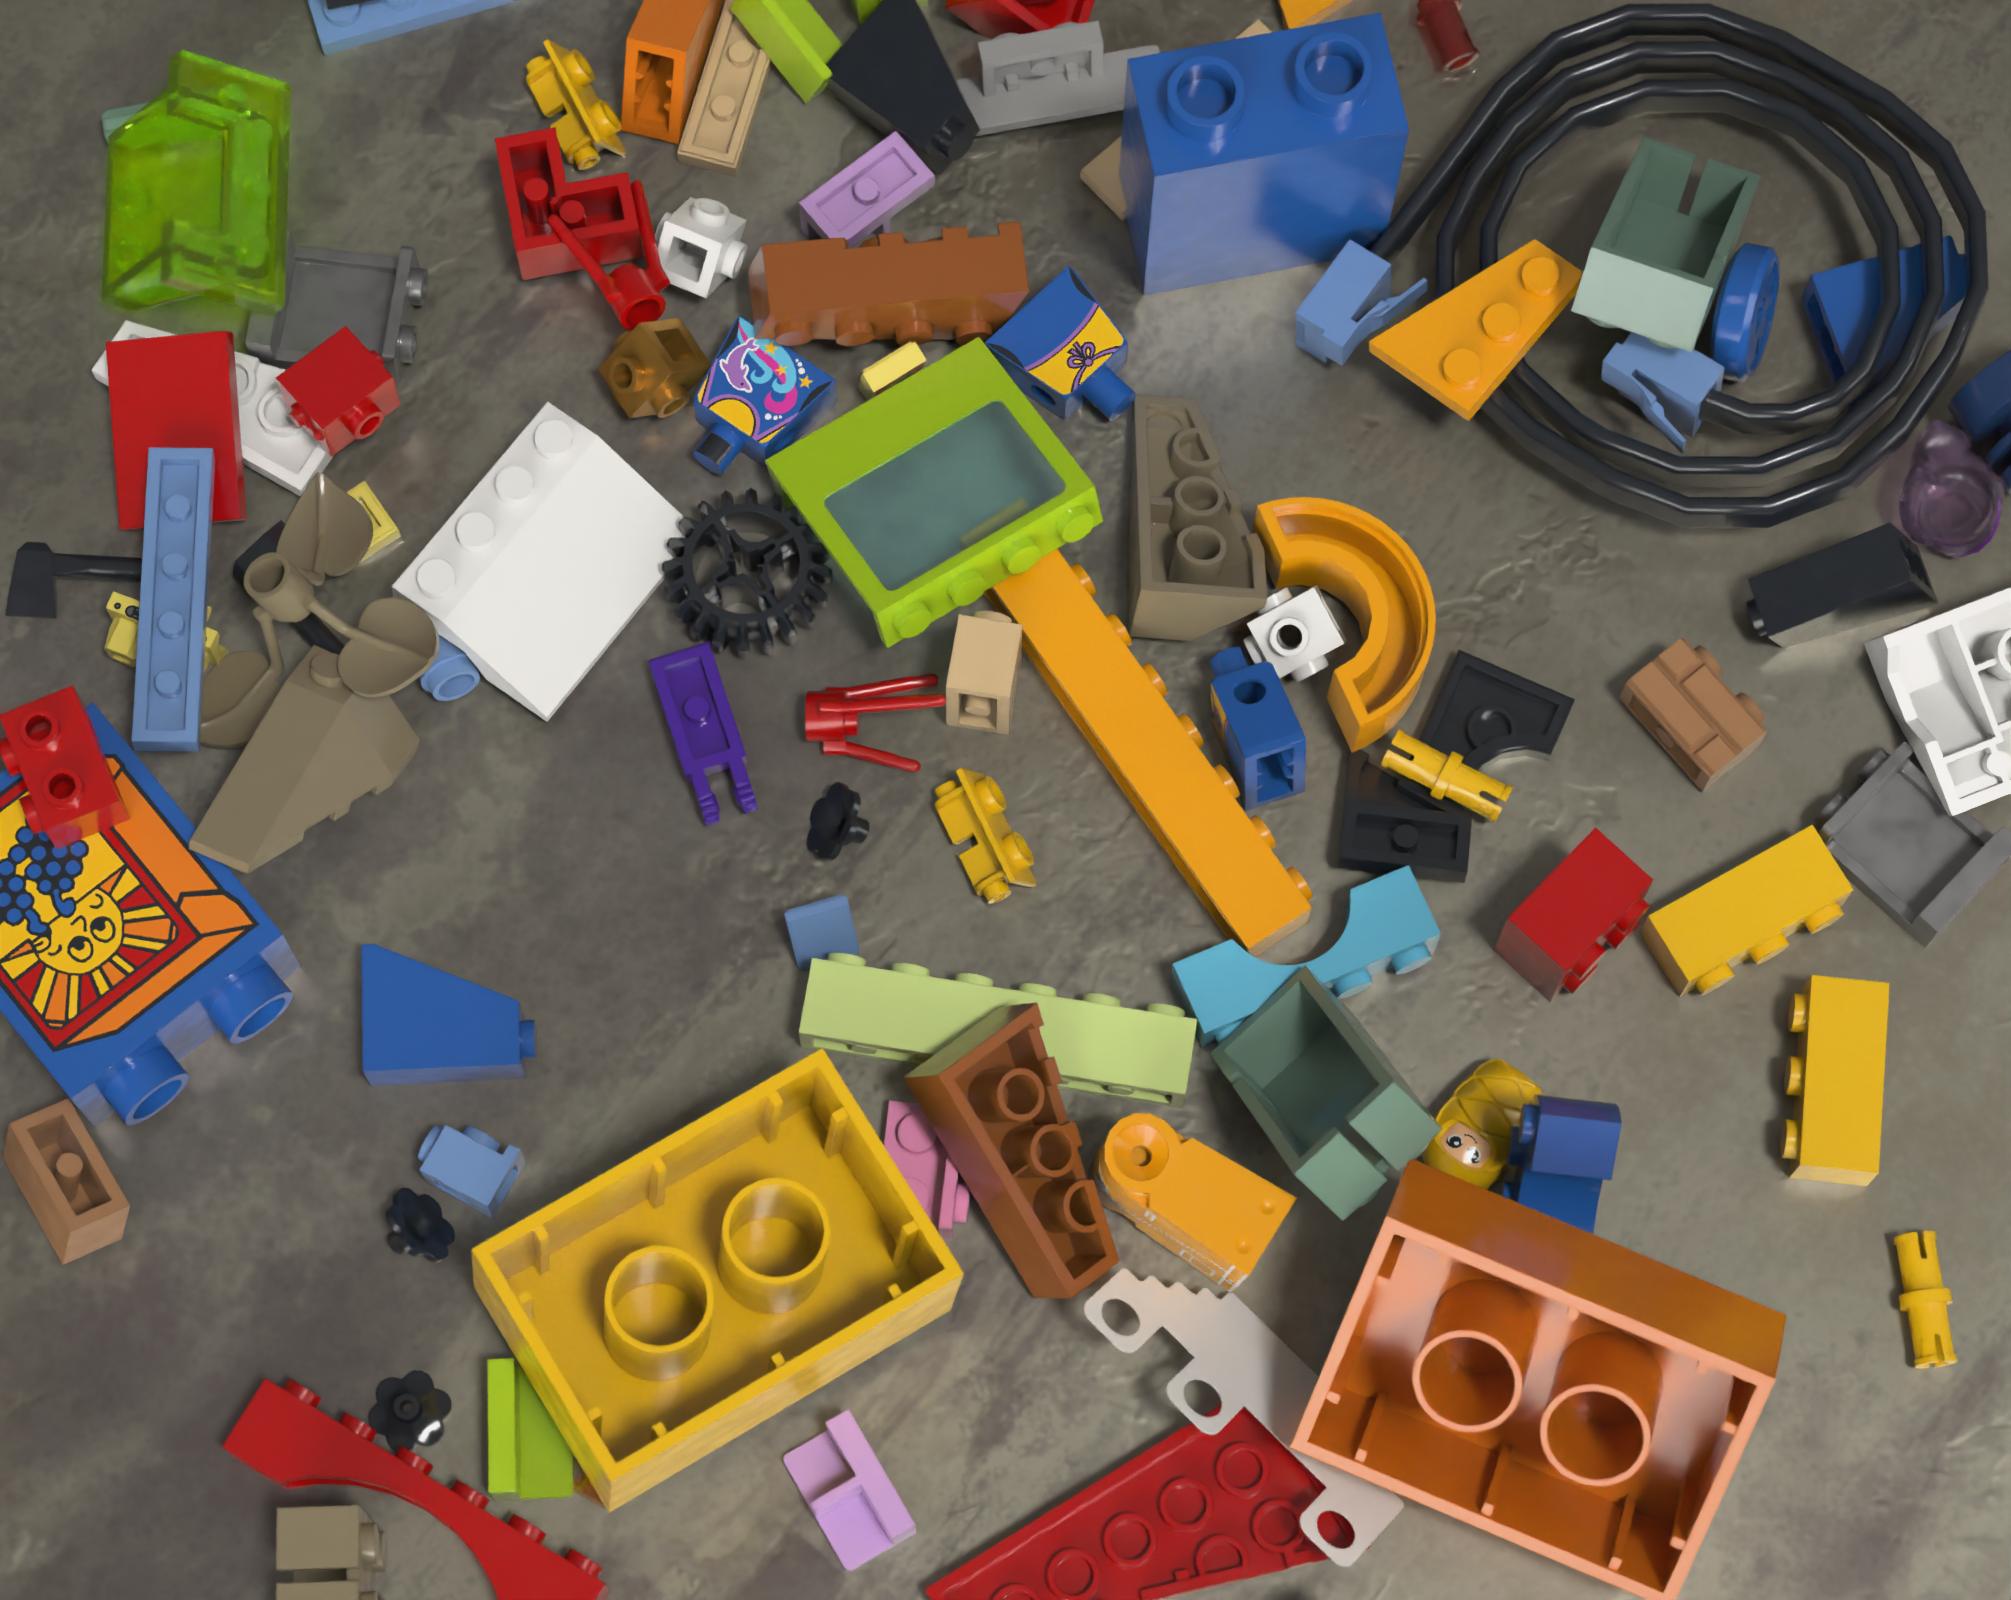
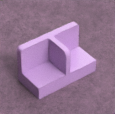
M895 131L799 202L801 230L809 239H812L817 234L822 239L844 237L848 241L849 248L873 231L877 236L883 233H891L890 218L935 185V175Z
M848 1409L825 1422L827 1431L787 1453L783 1460L844 1569L852 1571L916 1534V1525Z

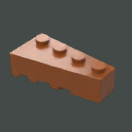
M1021 221L998 223V235L968 238L967 226L941 228L942 237L908 243V240L903 236V232L879 234L878 237L865 240L859 245V248H849L848 241L844 237L762 244L748 268L755 339H775L776 343L784 346L801 345L812 339H836L838 344L844 346H858L866 344L872 339H896V342L903 346L910 341L911 343L916 342L918 346L926 344L931 340H956L957 344L963 346L980 337L985 344L1010 319L1029 292Z
M1027 1003L1000 1006L904 1076L903 1079L1033 1297L1071 1299L1117 1264L1119 1257L1094 1180H1087L1077 1148L1083 1144L1075 1121H1068L1057 1086V1084L1062 1083L1055 1057H1048L1039 1027L1044 1026L1038 1004Z

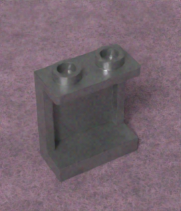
M266 228L245 340L249 354L259 358L260 363L288 369L344 326H347L368 350H375L385 363L383 367L395 379V383H401L404 362L413 363L416 357L418 328L417 326H411L414 305L423 306L425 303L428 271L427 269L420 268L414 247L401 246L399 257L300 246L295 244L291 230Z
M1904 741L1891 755L1881 748L1856 775L1864 784L1849 799L1839 792L1822 809L1814 821L1822 827L1818 834L1845 877L1926 948L2011 858V832L2002 826L1993 835L1967 811L1954 816H1948L1928 777L1909 760L1914 749Z

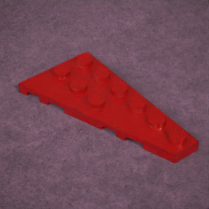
M1222 1404L1207 1412L1203 1416L1214 1417L1218 1415L1221 1411ZM1244 1406L1217 1434H1206L1191 1422L925 1588V1593L929 1600H1167L1329 1561L1331 1559L1303 1532L1300 1526V1516L1327 1487ZM1324 1511L1319 1515L1317 1519L1318 1531L1328 1544L1339 1549L1349 1548L1353 1544L1355 1538L1353 1527L1343 1515L1335 1511ZM1369 1545V1547L1364 1552L1369 1551L1371 1549V1546Z

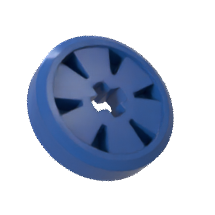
M1745 243L1734 253L1727 267L1717 300L1710 341V359L1725 367L1723 379L1745 382L1755 373L1764 354L1774 318L1780 279V263L1772 247Z

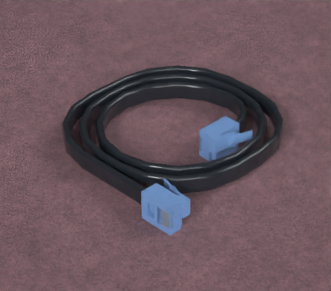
M1710 3L1625 4L1553 31L1492 86L1372 248L1367 250L1352 240L1347 242L1295 312L1296 345L1324 363L1330 358L1343 366L1363 339L1371 332L1389 324V320L1427 292L1428 280L1423 278L1400 296L1391 297V265L1506 111L1560 62L1627 37L1704 36L1715 41H1638L1561 69L1505 119L1468 168L1436 237V299L1455 288V252L1482 193L1516 147L1566 102L1638 74H1714L1725 79H1648L1570 107L1512 159L1480 228L1479 273L1498 262V244L1525 185L1579 137L1646 112H1723L1790 136L1847 185L1877 246L1879 309L1855 365L1828 390L1796 402L1749 403L1721 392L1724 366L1695 349L1689 352L1680 348H1663L1652 343L1647 337L1631 332L1622 345L1616 342L1603 360L1601 380L1619 390L1618 393L1637 404L1647 420L1651 421L1681 453L1685 450L1686 439L1677 429L1692 438L1704 420L1744 435H1792L1835 419L1868 388L1896 323L1901 306L1899 228L1865 159L1826 125L1835 129L1890 177L1920 237L1922 303L1899 357L1883 380L1829 430L1758 457L1677 456L1611 431L1585 416L1526 363L1524 356L1506 376L1512 390L1563 436L1538 422L1499 386L1480 407L1527 451L1606 499L1682 528H1770L1846 499L1905 444L1951 379L1983 308L1989 289L1986 211L1951 142L1891 91L1791 33ZM1870 118L1879 122L1933 169L1964 231L1966 295L1942 351L1896 416L1841 469L1769 497H1688L1619 471L1605 463H1611L1674 488H1759L1836 459L1895 404L1912 380L1941 312L1945 298L1942 218L1909 152Z

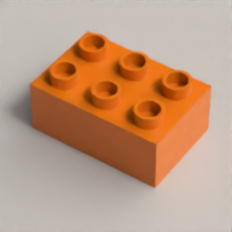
M1413 1159L1408 1161L1290 1448L1647 1600H1676L1776 1380L1787 1315Z

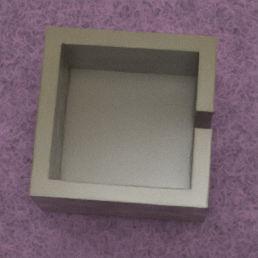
M359 1505L277 1508L276 1570L293 1571V1583H276V1600H385L378 1599L377 1591H375V1572L386 1571L385 1531H378L377 1523Z

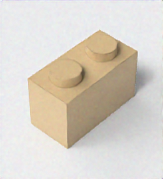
M977 611L974 613V616L959 614L946 683V725L1009 735L1021 668L1023 624L1011 623L1010 617L994 611Z

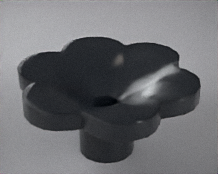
M835 782L830 786L826 797L819 799L815 803L810 817L812 828L808 834L807 846L810 851L818 853L821 859L833 861L837 858L843 846L848 845L851 841L860 844L867 838L870 828L869 822L857 817L861 805L859 793L849 790L846 784Z
M401 1188L392 1197L393 1205L386 1210L387 1223L393 1229L387 1238L390 1247L401 1255L406 1253L414 1257L422 1255L430 1262H441L448 1256L447 1246L455 1240V1232L452 1225L442 1217L441 1207L433 1197L427 1194L417 1196L411 1189Z
M413 1371L406 1375L403 1380L391 1377L379 1384L376 1391L378 1404L370 1411L369 1424L378 1434L386 1436L388 1445L393 1451L397 1452L400 1446L413 1451L418 1444L424 1447H432L442 1440L445 1433L443 1420L451 1413L452 1401L445 1391L434 1387V1382L429 1374L423 1371ZM405 1405H413V1408L409 1413H403V1407Z

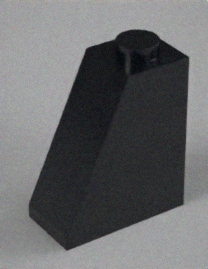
M883 0L826 64L832 72V76L827 81V84L839 102L887 137L897 131L925 165L939 175L953 161L960 159L967 153L974 137L980 131L976 119L917 0Z
M1891 522L1748 579L1754 599L1746 602L1751 621L1760 636L1767 634L1771 640L1783 648L1939 604L1918 546Z

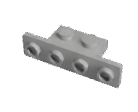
M1099 21L1082 24L1067 22L1049 30L1021 35L1005 33L992 40L978 42L979 76L959 79L957 83L980 128L976 136L1124 110L1127 59L1160 53L1157 45H1148L1103 54V37Z

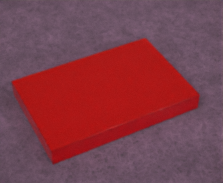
M225 330L106 342L120 530L144 529L149 447L213 448L215 474L212 523L247 520L233 332Z

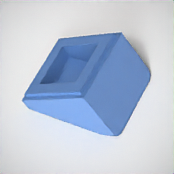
M841 894L792 908L784 913L786 930L797 967L800 971L810 970L812 958L827 960L830 953H846L855 956L859 954V945L847 896Z

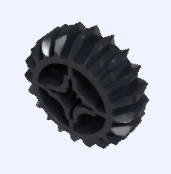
M750 487L745 493V503L734 504L732 494L725 490L721 494V509L715 511L711 504L701 500V503L698 504L701 522L692 518L682 517L679 527L685 538H669L667 550L674 558L662 563L663 576L671 580L664 587L665 597L668 602L679 603L674 609V616L679 624L693 621L690 632L691 637L697 642L714 632L712 640L714 651L718 653L723 652L730 640L737 642L738 655L745 658L750 653V642L761 641L763 652L770 656L774 652L773 637L780 634L786 643L794 645L798 639L793 624L796 623L804 628L812 629L816 624V616L811 608H825L827 606L828 594L821 587L833 582V573L831 568L822 564L830 559V553L822 543H816L818 537L809 524H802L804 517L795 505L781 513L782 497L776 492L768 498L765 505L758 504L757 491ZM759 533L770 537L760 542H749L738 534ZM716 544L720 549L723 563L715 572L710 574L711 581L699 588L696 583L699 565L705 554ZM735 558L741 567L745 566L751 573L758 570L760 588L755 580H750L746 574L737 575ZM796 558L800 567L797 580L788 595L779 602L775 596L772 582L779 574L784 572V564ZM736 603H745L752 606L757 613L741 614L724 609Z

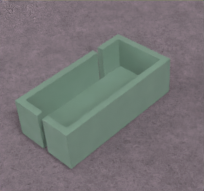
M1643 137L1591 246L1571 311L1587 316L1591 322L1601 327H1619L1645 336L1652 343L1660 347L1669 349L1680 348L1692 352L1741 237L1761 176L1708 158L1688 216L1679 213L1678 209L1696 154Z
M1306 966L1297 972L1210 1053L1293 1174L1342 1221L1358 1207L1367 1204L1374 1198L1379 1188L1387 1181L1383 1174L1391 1166L1398 1171L1408 1161L1417 1158L1424 1152L1429 1142L1442 1131V1128L1355 1015Z

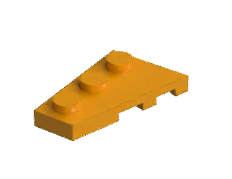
M1534 239L1369 341V352L1469 421L1576 295L1583 271Z

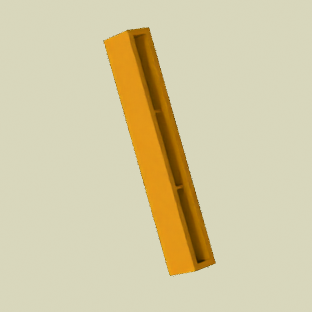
M1024 501L1020 502L960 540V552L1030 512ZM1056 549L1039 559L1026 572L1013 574L984 591V596L996 612L1010 617L1011 623L1023 624L1022 650L1227 941L1233 939L1246 952L1257 957L1306 925L1312 909L1308 901L1313 899L1307 882L1293 866L1285 870L1272 852V849L1276 848V842L1268 827L1257 815L1250 819L1236 801V798L1240 796V792L1231 775L1221 764L1212 767L1199 749L1204 745V742L1194 723L1184 713L1177 717L1163 697L1168 695V691L1157 671L1149 663L1140 666L1128 649L1132 645L1128 631L1114 613L1105 616L1092 597L1097 592L1086 571L1078 563L1069 566L1059 550Z

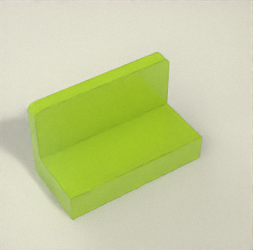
M735 0L730 7L731 11L806 104L829 87L827 81L832 76V72L826 64L843 44L808 0Z
M514 1358L487 1359L489 1494L495 1502L572 1498L575 1493L574 1454L523 1368L518 1366Z

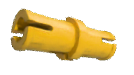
M1401 729L1397 731L1391 744L1413 755L1414 759L1410 761L1387 750L1380 766L1388 767L1432 789L1430 796L1440 801L1446 796L1488 818L1490 822L1495 824L1503 808L1481 797L1479 794L1483 791L1506 803L1513 786L1506 785L1461 763L1464 756L1452 751L1450 756H1447L1405 734V731Z
M1923 1231L1920 1237H1918L1917 1232L1905 1233L1894 1237V1245L1897 1247L1904 1294L1898 1296L1901 1311H1907L1915 1356L1914 1366L1921 1369L1928 1368L1931 1363H1933L1934 1367H1941L1957 1362L1947 1305L1953 1302L1951 1289L1943 1288L1935 1231Z

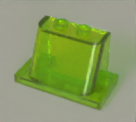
M183 49L179 50L169 59L168 87L108 137L101 302L127 310L142 311L196 296H203L269 316L275 315L285 307L291 84Z

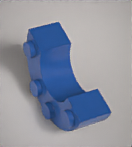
M1534 1095L1530 1104L1522 1105L1519 1126H1511L1507 1150V1165L1516 1166L1514 1182L1502 1181L1499 1195L1594 1234L1603 1180H1612L1622 1124L1618 1105L1614 1103Z

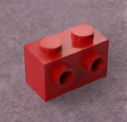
M73 685L0 714V721L6 733V737L0 739V754L11 777L22 773L30 794L19 798V801L34 835L45 831L54 846L59 849L131 819L85 704Z

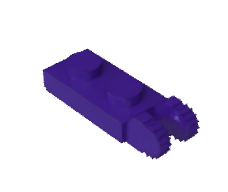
M709 641L648 660L686 781H692L706 826L720 822V808L715 794L710 790L706 777L717 772L730 769L734 783V795L738 806L743 809L744 814L758 810L744 765L748 763L747 756Z

